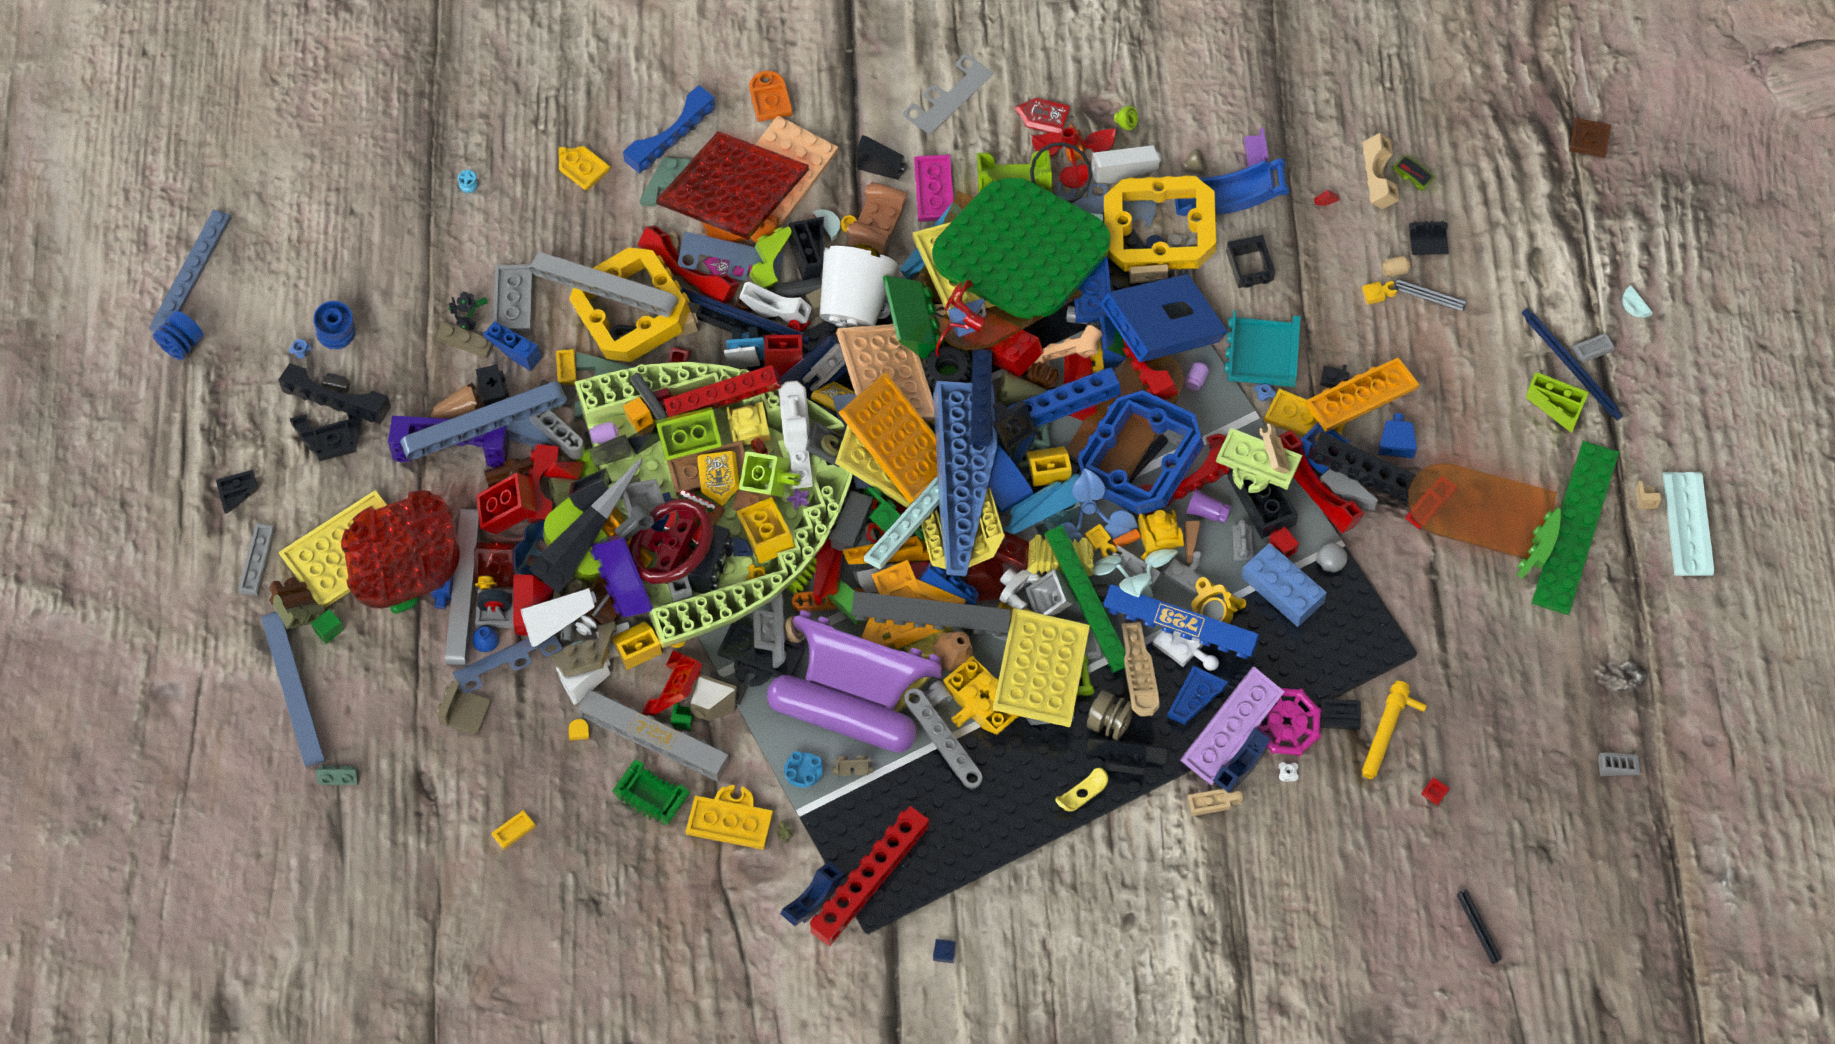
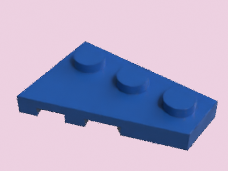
M1193 666L1167 717L1186 725L1223 691V687L1228 685V682Z

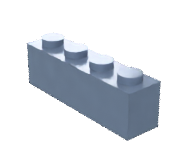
M529 417L507 425L509 439L532 447H535L536 444L557 446L531 423Z

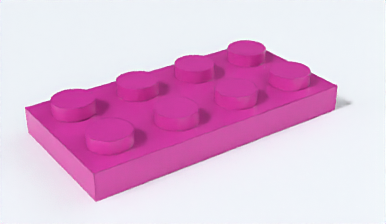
M950 155L915 156L914 170L918 222L938 221L951 203H954Z

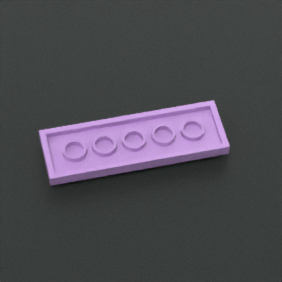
M1252 667L1181 757L1180 761L1208 784L1212 785L1214 783L1213 779L1222 765L1228 763L1236 755L1253 729L1262 722L1284 691L1258 669Z

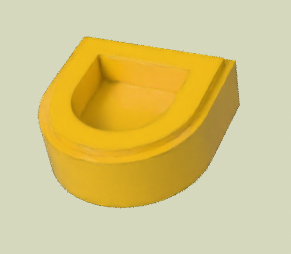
M582 719L573 720L569 725V740L589 739L587 722Z

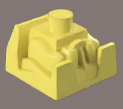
M763 402L755 403L754 407L746 405L732 410L726 407V417L732 443L742 441L743 445L771 440Z

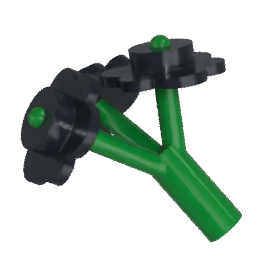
M464 291L460 294V298L457 299L459 305L456 306L454 297H452V303H449L448 310H450V314H454L457 320L456 323L460 328L474 330L476 323L470 319L476 308L487 304V299L483 297L475 301L472 293L468 294V292ZM457 309L460 312H469L468 316H457Z

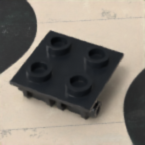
M1414 221V223H1409L1412 255L1449 254L1446 232L1448 223L1444 221Z

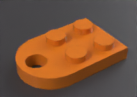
M762 71L754 75L749 83V90L757 122L775 119L777 116H792V108L782 76L773 71ZM763 78L770 79L767 83L761 82Z

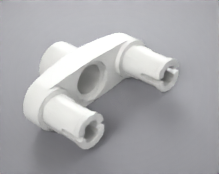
M1009 568L1000 579V582L1006 587L999 600L1013 608L1025 610L1028 604L1015 594L1027 583L1033 584L1042 576L1038 572L1036 575L1029 572L1027 568L1019 573Z

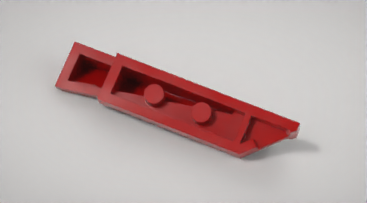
M1077 353L1064 356V384L1092 375L1091 356L1084 358ZM1096 405L1069 416L1084 421L1096 413Z
M829 536L817 553L813 590L817 606L822 604L823 598L829 594L834 596L838 593L844 554L843 551L831 548Z

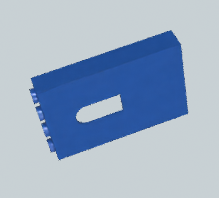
M1189 274L1108 292L1100 303L1139 363L1219 343L1228 332ZM1176 302H1186L1192 307L1193 314L1171 320L1162 306Z

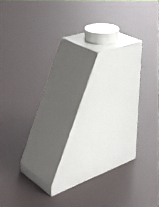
M608 657L603 668L567 678L556 667L560 681L573 705L578 704L585 697L589 689L593 690L610 675L608 666L611 664Z

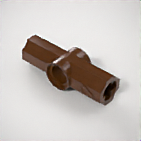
M530 457L522 460L513 458L504 462L502 466L485 470L484 474L488 486L491 487L515 473L528 476L529 468H533L534 461H530Z

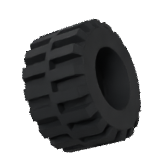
M942 345V348L939 349V357L936 356L935 348L934 353L931 351L928 354L929 358L926 357L925 377L929 389L932 388V392L935 390L937 381L970 383L972 381L970 357H967V353L961 351L960 347L954 348V345L949 347ZM946 366L958 369L956 373L949 376L939 373V370Z

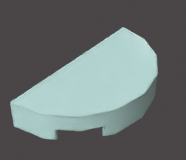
M819 209L813 211L815 218L824 216L823 230L830 240L833 241L837 238L840 231L838 216L829 210Z
M1630 285L1622 297V304L1625 310L1636 317L1645 318L1652 316L1653 312Z

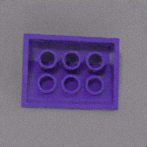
M612 535L593 543L590 552L593 559L599 563L598 572L601 578L606 580L607 585L605 588L608 595L613 597L615 602L613 608L616 614L628 617L651 612L653 607L625 539Z

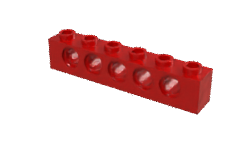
M770 365L663 400L667 415L671 417L710 406L712 409H717L780 389L782 386L777 369Z

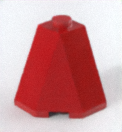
M514 575L513 627L515 634L527 636L528 634L520 610L553 600L554 589L546 583L539 581V577L535 575Z

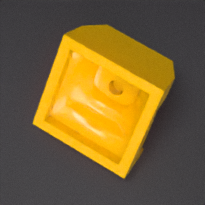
M1157 510L1154 514L1147 515V518L1144 514H1139L1138 530L1146 553L1184 546L1181 527L1178 528L1174 510H1171V514H1166L1163 510Z

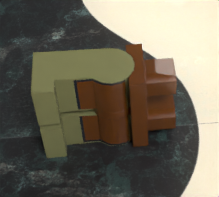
M295 577L286 580L285 586H282L279 580L271 583L269 590L272 596L269 601L274 605L287 629L311 624L324 613V608L321 604H316L305 582L299 583Z

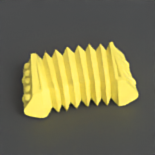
M1036 534L1028 542V571L1036 575L1040 570L1042 575L1045 571L1049 573L1056 569L1063 574L1046 538L1043 541L1042 536ZM1082 538L1079 542L1074 539L1072 545L1088 577L1092 576L1094 568L1093 546L1087 538Z

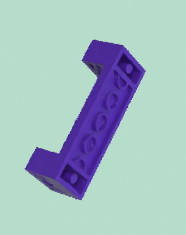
M392 416L388 444L393 460L397 462H412V460L406 458L400 443L403 437L450 419ZM507 426L456 445L483 447L487 466L492 468L502 466L507 461L510 442Z

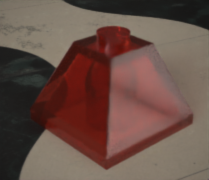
M990 558L969 567L965 576L966 584L973 586L979 593L977 602L999 599L1006 587L1000 582L1004 574L1001 561Z

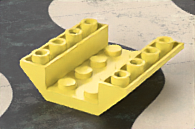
M988 488L986 491L968 568L993 558L1005 536L991 488ZM935 510L925 519L921 526L932 566L946 569L941 519L938 511Z

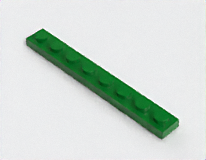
M1063 525L1045 532L1044 536L1090 625L1112 673L1124 669L1126 652Z

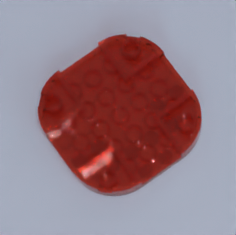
M427 490L409 492L408 498L376 510L373 506L364 509L352 519L354 522L349 529H345L341 540V549L345 553L348 573L347 586L359 602L370 608H388L435 591L451 578L460 559V548L453 512L441 496L432 494Z

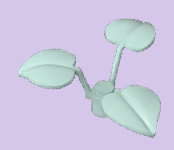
M1161 549L1152 552L1145 559V563L1148 564L1147 573H1141L1133 577H1129L1119 564L1122 561L1121 557L1116 555L1106 556L1094 564L1093 574L1105 575L1118 568L1126 578L1119 584L1121 590L1136 597L1142 594L1152 598L1153 593L1150 588V584H1152L1151 568H1157L1166 564L1179 552L1173 549Z

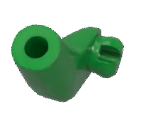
M413 585L407 597L391 603V612L398 614L415 607L422 588Z

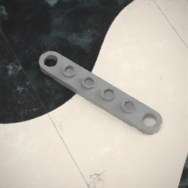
M916 688L908 690L904 697V703L955 774L960 778L964 786L970 789L978 787L982 781V774L922 691ZM916 694L920 701L913 704L909 701V696ZM970 773L976 774L977 782H968L966 776Z

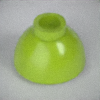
M1128 105L1115 113L1114 121L1121 128L1131 131L1137 125L1138 113L1134 106Z

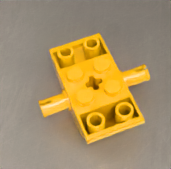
M973 656L943 680L956 703L962 708L960 712L951 718L954 724L958 723L956 726L959 728L972 718L984 730L998 735L1019 717L992 710L998 679Z

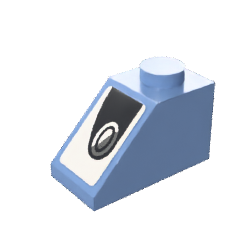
M983 298L965 304L973 312L984 318L986 317L987 312ZM958 308L948 310L950 323L966 324L963 322L966 316L965 313ZM953 327L958 337L976 331L970 327L968 330Z

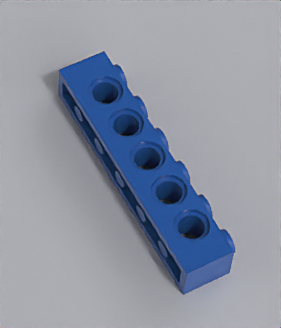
M1110 367L1092 375L1084 376L1071 383H1066L1058 388L1048 390L1037 396H1032L1023 402L1026 404L1036 428L1120 396L1121 389L1120 383ZM1014 403V404L1008 406L1007 408H1008V409H1011L1012 407H1014V406H1015L1016 404H1018V403Z

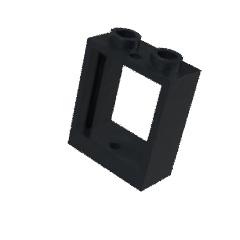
M1263 235L1227 242L1226 253L1238 288H1249L1253 285L1268 284L1274 281L1275 269ZM1259 251L1265 271L1242 276L1235 256Z

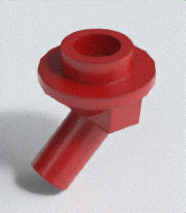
M808 319L807 323L800 324L797 320H790L787 327L803 332L811 322Z

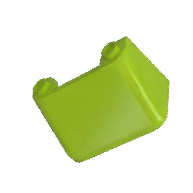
M1046 150L1036 161L1034 178L1036 185L1052 193L1049 150ZM1036 151L1031 156V164L995 165L994 157L990 153H976L978 193L985 186L999 179L1023 178L1031 182L1030 169L1032 161L1039 151Z

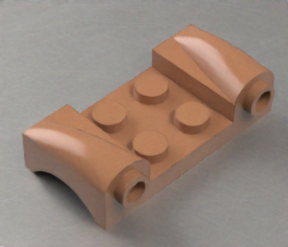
M871 182L865 188L864 195L867 196V200L857 222L854 221L853 224H849L847 234L849 235V245L865 244L873 247L880 254H884L906 205L907 192L884 184Z

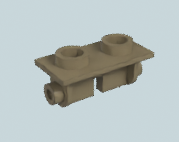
M868 755L856 756V760H848V756L836 757V761H832V763H836V767H832L833 775H837V777L851 776L850 768H854L855 775H869V773H873L872 765H868V761H872V759H868Z

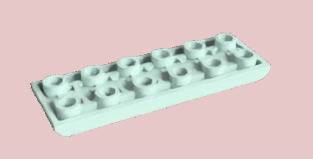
M1663 472L1674 576H1713L1714 563L1703 475L1701 472Z

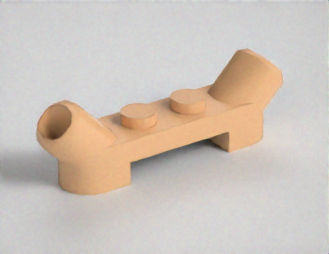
M1087 325L1080 338H1070L1060 344L1053 343L1047 345L1046 348H1043L1044 353L1033 364L1040 362L1050 366L1051 360L1075 353L1084 358L1096 355L1099 352L1097 343L1103 335L1102 331L1092 325Z

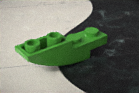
M1557 507L1553 512L1549 510L1543 518L1546 521L1543 526L1539 524L1532 534L1535 536L1531 541L1534 545L1528 551L1530 556L1528 559L1523 558L1517 566L1519 571L1516 575L1521 579L1525 577L1533 565L1540 569L1550 556L1560 529V508Z

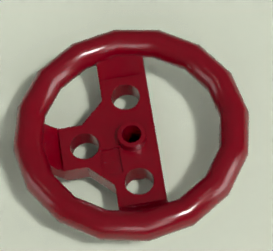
M674 499L658 505L650 512L654 519V524L663 516L678 511L679 518L675 526L665 532L649 528L647 530H640L631 538L629 551L641 579L651 584H669L686 577L700 565L709 552L714 536L712 517L703 505L691 499ZM698 517L701 522L702 534L697 548L691 555L692 549L688 544L698 526ZM641 546L656 553L658 561L654 568L647 569L641 561Z

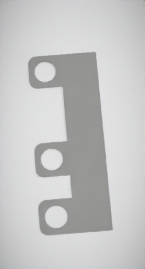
M965 54L956 62V66L967 75L948 93L936 85L930 86L923 93V96L933 103L934 106L928 112H925L916 104H912L903 112V116L930 135L994 73L970 55ZM970 59L972 66L970 68H963L961 61ZM933 89L938 90L940 96L937 99H932L928 95L929 91ZM910 109H917L920 114L917 118H911L908 112Z

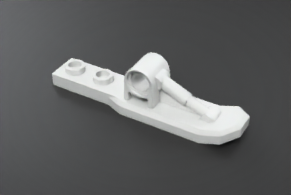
M787 381L779 389L784 445L790 455L791 473H798L801 476V480L794 479L795 481H800V484L798 486L793 485V489L813 487L809 452L805 450L810 432L806 389L798 381Z

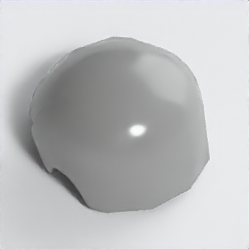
M1329 543L1318 551L1316 561L1322 566L1323 570L1337 572L1346 565L1347 554L1340 545Z

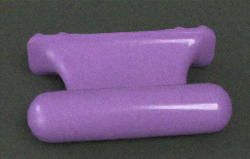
M801 610L799 616H794L793 624L808 640L810 657L805 680L791 675H781L775 678L767 691L769 706L778 713L894 753H902L910 749L917 736L916 724L910 717L893 710L901 695L913 682L924 677L941 678L943 674L942 663H940L941 658L930 654L927 660L921 656L922 651L916 648H911L910 653L897 651L838 631L829 625V619L820 616L816 622L811 619V613Z

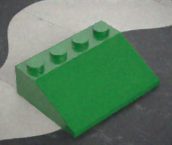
M883 276L897 341L922 359L929 358L928 354L931 351L934 353L937 341L941 335L939 331L940 323L935 315L936 307L932 302L931 297L933 294L930 287L925 286L920 281ZM944 340L941 341L939 349L942 348Z

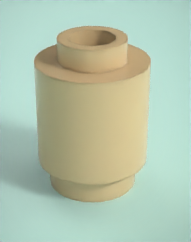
M1405 256L1386 259L1381 264L1383 274L1389 277L1407 274L1408 269H1410L1409 259H1406Z

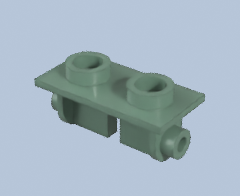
M322 765L316 769L318 785H358V767L354 765L340 766V769H337V766Z

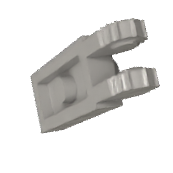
M835 344L811 368V371L803 377L802 381L804 383L809 382L815 375L819 378L810 386L812 392L816 391L823 383H826L846 363L840 344Z

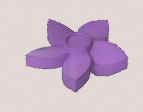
M795 488V496L787 498L788 501L794 502L795 510L800 506V503L803 506H809L806 499L809 496V491H802L800 493Z

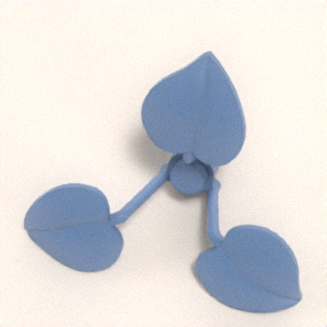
M1084 468L1072 489L1073 496L1080 501L1081 506L1077 527L1075 528L1071 522L1061 524L1072 543L1074 539L1079 542L1083 538L1081 532H1079L1083 513L1092 514L1096 511L1108 523L1104 529L1113 539L1135 528L1138 530L1134 516L1126 510L1113 512L1110 520L1106 518L1095 500L1103 497L1105 486L1094 472Z

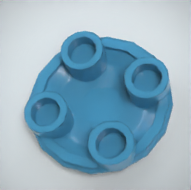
M793 752L784 765L786 780L796 787L806 788L813 786L823 775L821 758L807 752Z

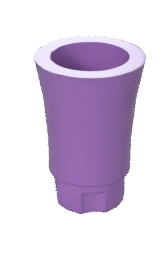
M1195 488L1186 514L1225 523L1231 506L1223 504L1222 501L1214 499Z

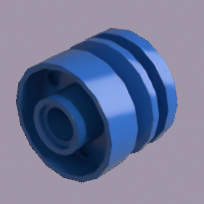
M328 301L316 309L313 322L318 341L328 349L338 350L348 346L355 337V325L351 309L340 301Z
M174 310L165 320L166 325L161 324L159 330L153 333V338L170 356L183 360L186 357V353L191 351L190 346H196L204 334L190 317L178 310Z

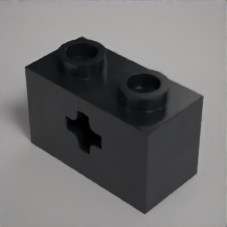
M497 364L475 369L484 407L509 397L507 386L503 387L502 382H505L503 370L499 371Z

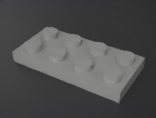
M531 264L495 265L493 322L496 321L513 332H531L533 273L529 270Z

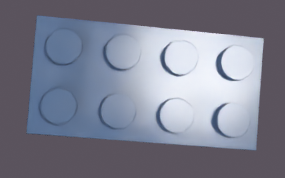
M1270 543L1243 567L1241 578L1297 627L1325 602L1327 592Z

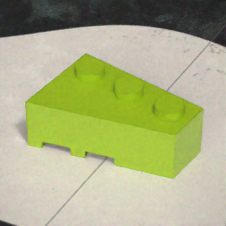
M1535 372L1526 398L1573 433L1589 392Z

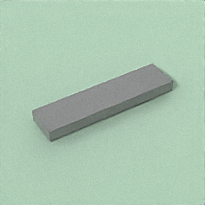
M255 524L238 588L239 594L258 596L276 529L275 525Z

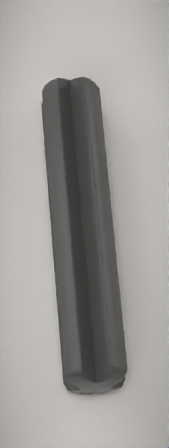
M639 373L633 374L630 380L657 420L667 418L666 411Z

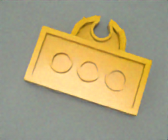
M735 785L722 787L717 792L715 799L700 796L694 797L686 835L764 850L773 811L754 807L751 791L749 792L743 786L740 789L741 798L736 800L731 798V795L735 792Z

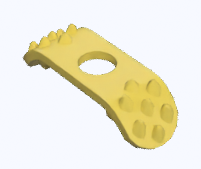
M1102 768L1094 769L1077 786L1066 794L1056 797L1055 800L1059 807L1070 812L1081 807L1105 788L1108 782L1107 773ZM1080 789L1088 791V795L1083 798L1078 797L1076 793Z

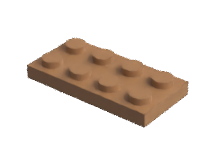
M742 441L668 460L667 464L676 496H679L682 489L690 493L701 490L697 457L703 454L727 451L736 452L739 480H741L745 458Z

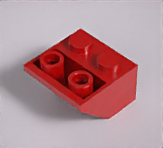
M802 334L764 335L765 367L773 365L778 371L779 378L803 358Z

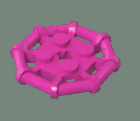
M1281 688L1284 691L1282 696L1295 697L1293 702L1289 700L1282 701L1280 697L1276 702L1277 704L1267 714L1266 725L1262 726L1261 722L1258 727L1264 732L1269 731L1276 739L1275 742L1271 740L1267 747L1271 754H1291L1299 757L1316 740H1320L1322 736L1320 734L1322 710L1306 695L1304 689ZM1301 700L1310 711L1305 712L1298 705V702ZM1283 717H1289L1292 725H1283ZM1313 717L1312 730L1307 728V718ZM1302 734L1307 735L1308 738L1299 744L1297 739ZM1280 741L1291 742L1292 747L1279 746Z

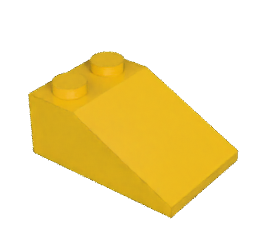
M772 497L736 511L759 564L776 558L779 552L795 548L792 535Z

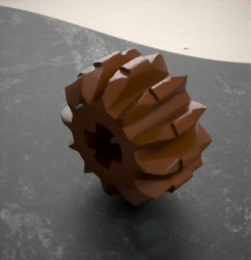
M1038 362L1037 364H1032L1029 368L1026 380L1047 389V391L1052 390L1059 380L1058 370L1053 369L1052 365L1049 366L1046 363Z

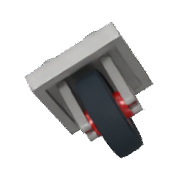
M478 590L476 628L482 626L514 628L513 590Z

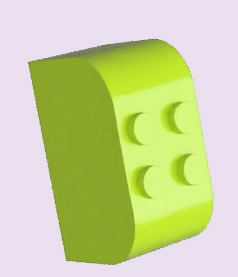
M569 497L551 511L545 519L543 536L547 546L555 541L583 514L581 510L574 506ZM602 529L593 543L608 537ZM592 546L574 575L575 578L582 579L585 582H593L598 576L601 578L598 572L599 563L593 559L590 552Z

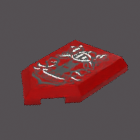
M1035 97L1014 107V110L1020 115L1027 128L1047 133H1059L1061 135L1071 105Z

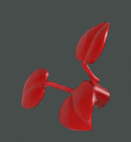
M1068 127L1062 130L1061 135L1050 132L1032 135L1031 140L1035 151H1040L1045 146L1058 142L1077 146L1079 141L1086 149L1091 148L1092 152L1095 153L1109 151L1113 147L1116 129L1093 132L1083 141L1079 134H1076L1074 128ZM1063 146L1049 148L1050 157L1055 156L1058 153V149H1062ZM1067 147L1070 149L1073 167L1064 168L1060 172L1059 178L1064 186L1073 189L1079 188L1087 183L1088 168L1086 165L1076 166L1073 148Z
M970 279L964 282L962 288V282L955 287L945 307V311H948L952 304L955 308L965 313L966 316L963 322L966 324H948L937 341L936 356L938 357L940 343L953 327L966 330L970 327L979 332L985 321L984 317L973 312L962 302L963 294L973 286Z

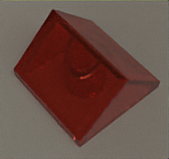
M1003 531L1005 536L992 559L1016 570L1026 571L1029 542Z

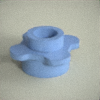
M297 339L292 343L289 352L297 355L299 359H303L305 354L311 351L312 347L310 344H306L304 340Z
M1262 384L1255 385L1254 391L1257 392V397L1260 401H1268L1276 395L1272 385Z

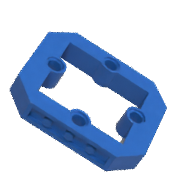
M1142 390L1118 397L1114 403L1110 404L1104 419L1102 418L1099 421L1095 433L1090 435L1086 447L1079 452L1078 463L1081 473L1086 468L1094 472L1102 480L1105 486V493L1102 498L1139 515L1166 507L1204 447V443L1194 413ZM1132 413L1147 419L1152 431L1162 434L1169 429L1184 436L1174 454H1167L1162 458L1161 466L1163 471L1150 492L1130 484L1128 476L1123 470H1114L1108 474L1098 469L1109 449L1117 445V437Z

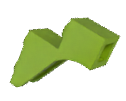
M782 226L774 230V234L770 236L763 235L757 239L758 242L755 245V249L763 264L759 262L753 265L749 273L755 285L767 290L777 284L778 280L774 273L773 263L791 235L789 226L786 228Z

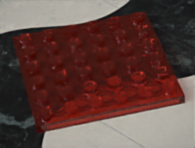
M717 131L657 198V204L749 240L809 171L808 164Z

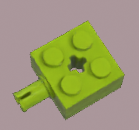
M746 451L739 490L783 497L785 485L798 486L800 481H795L794 479L801 480V476L798 473L788 472L790 459Z

